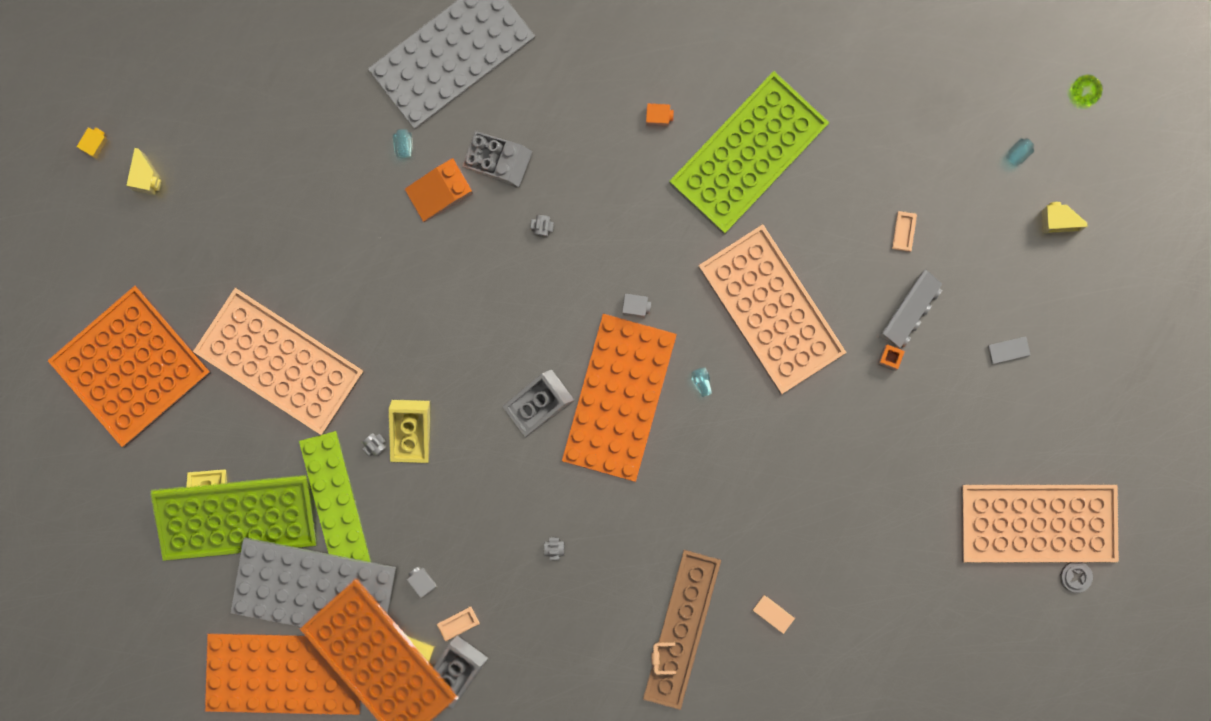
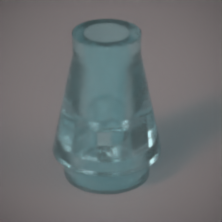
M706 367L692 371L691 378L700 391L701 396L704 397L712 394L710 375Z

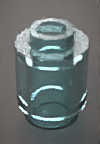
M399 129L393 134L396 157L412 156V133L408 132V129Z
M1020 138L1009 149L1006 157L1015 166L1023 164L1035 151L1033 149L1034 144L1028 138L1025 140Z

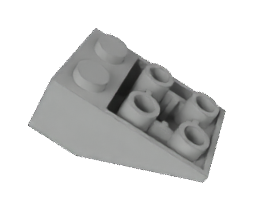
M475 131L462 167L519 187L533 151L521 144Z

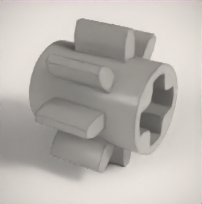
M536 215V220L531 219L530 229L534 230V235L548 236V232H553L554 222H550L549 216Z
M372 433L362 442L365 445L363 450L368 456L373 454L376 457L386 448L383 445L385 439L380 434L375 436Z
M559 537L549 538V542H544L545 556H550V560H559V556H564V542H559Z

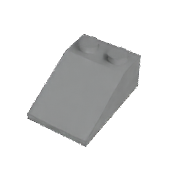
M551 369L539 375L502 407L522 434L527 437L562 411L574 399Z
M456 636L449 643L434 666L436 672L458 696L448 705L452 709L488 660V657L459 636Z

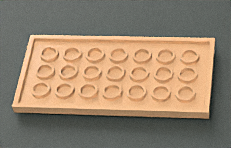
M763 224L699 265V268L781 394L847 353Z
M236 288L193 351L320 435L324 433L364 372Z
M962 485L963 562H1119L1117 485Z

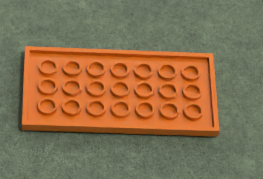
M607 314L602 315L562 462L636 482L677 334Z
M358 579L350 583L300 628L378 721H431L458 697Z
M207 635L205 711L360 715L361 700L306 636Z

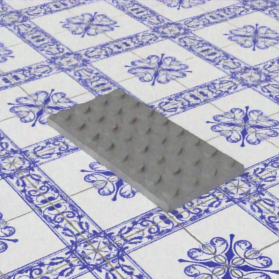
M457 0L369 67L368 70L412 127L416 129L533 40L535 35L507 0Z
M244 538L231 613L302 627L350 583L358 579L388 614L396 567Z

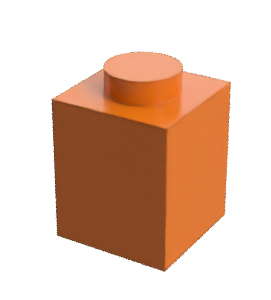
M647 103L646 125L669 126V121H673L674 110H670L669 104Z
M885 345L878 364L896 371L899 369L905 351Z

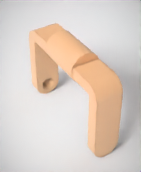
M675 643L654 644V653H651L654 672L656 674H676V671H658V646H675Z

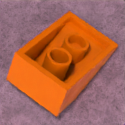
M453 158L405 188L423 222L473 194Z

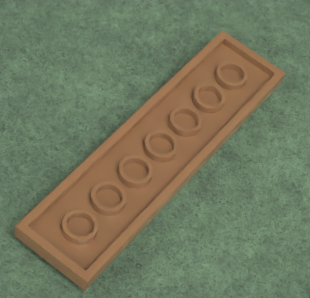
M684 550L659 643H675V646H658V671H676V674H656L654 672V665H652L643 700L681 710L721 560Z

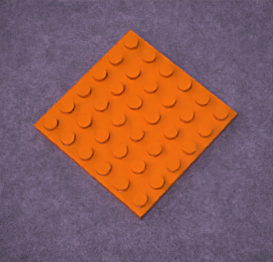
M136 286L132 287L48 360L51 366L122 448L210 373Z

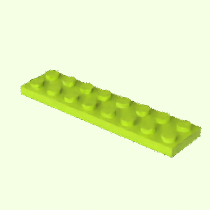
M337 431L299 441L328 554L371 562Z

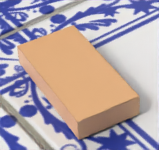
M897 212L892 245L893 250L911 252L917 214Z
M765 595L753 609L755 613L783 634L795 619Z
M469 607L438 623L437 626L444 640L447 641L480 623L472 607Z

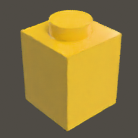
M88 127L77 148L96 159L108 139L104 137L105 133L95 127L92 130Z

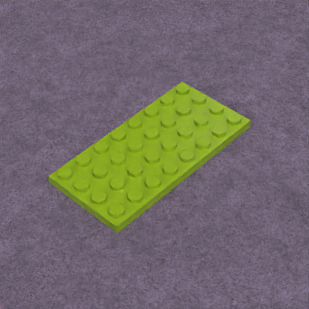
M773 71L669 182L725 234L830 122Z
M306 475L151 490L163 561L241 553L244 538L296 548L316 546V535Z

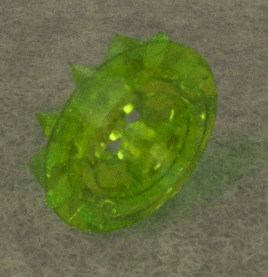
M1082 75L1075 80L1072 92L1077 102L1083 105H1092L1101 98L1103 87L1100 80L1095 76ZM1092 84V87L1090 89L1091 95L1087 93L1086 95L1082 96L1084 92L1082 86L1088 87Z

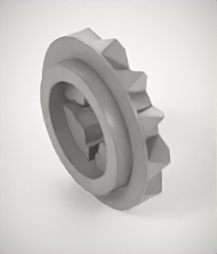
M1072 562L1064 568L1061 579L1068 590L1079 593L1091 586L1093 574L1086 564ZM1072 570L1077 574L1084 572L1080 577L1081 583L1078 581L1070 582L1074 577Z

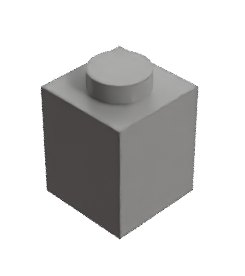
M625 294L622 314L645 317L646 313L650 314L651 302H648V297Z
M417 567L409 573L410 577L407 580L420 598L437 587L424 568L419 569Z

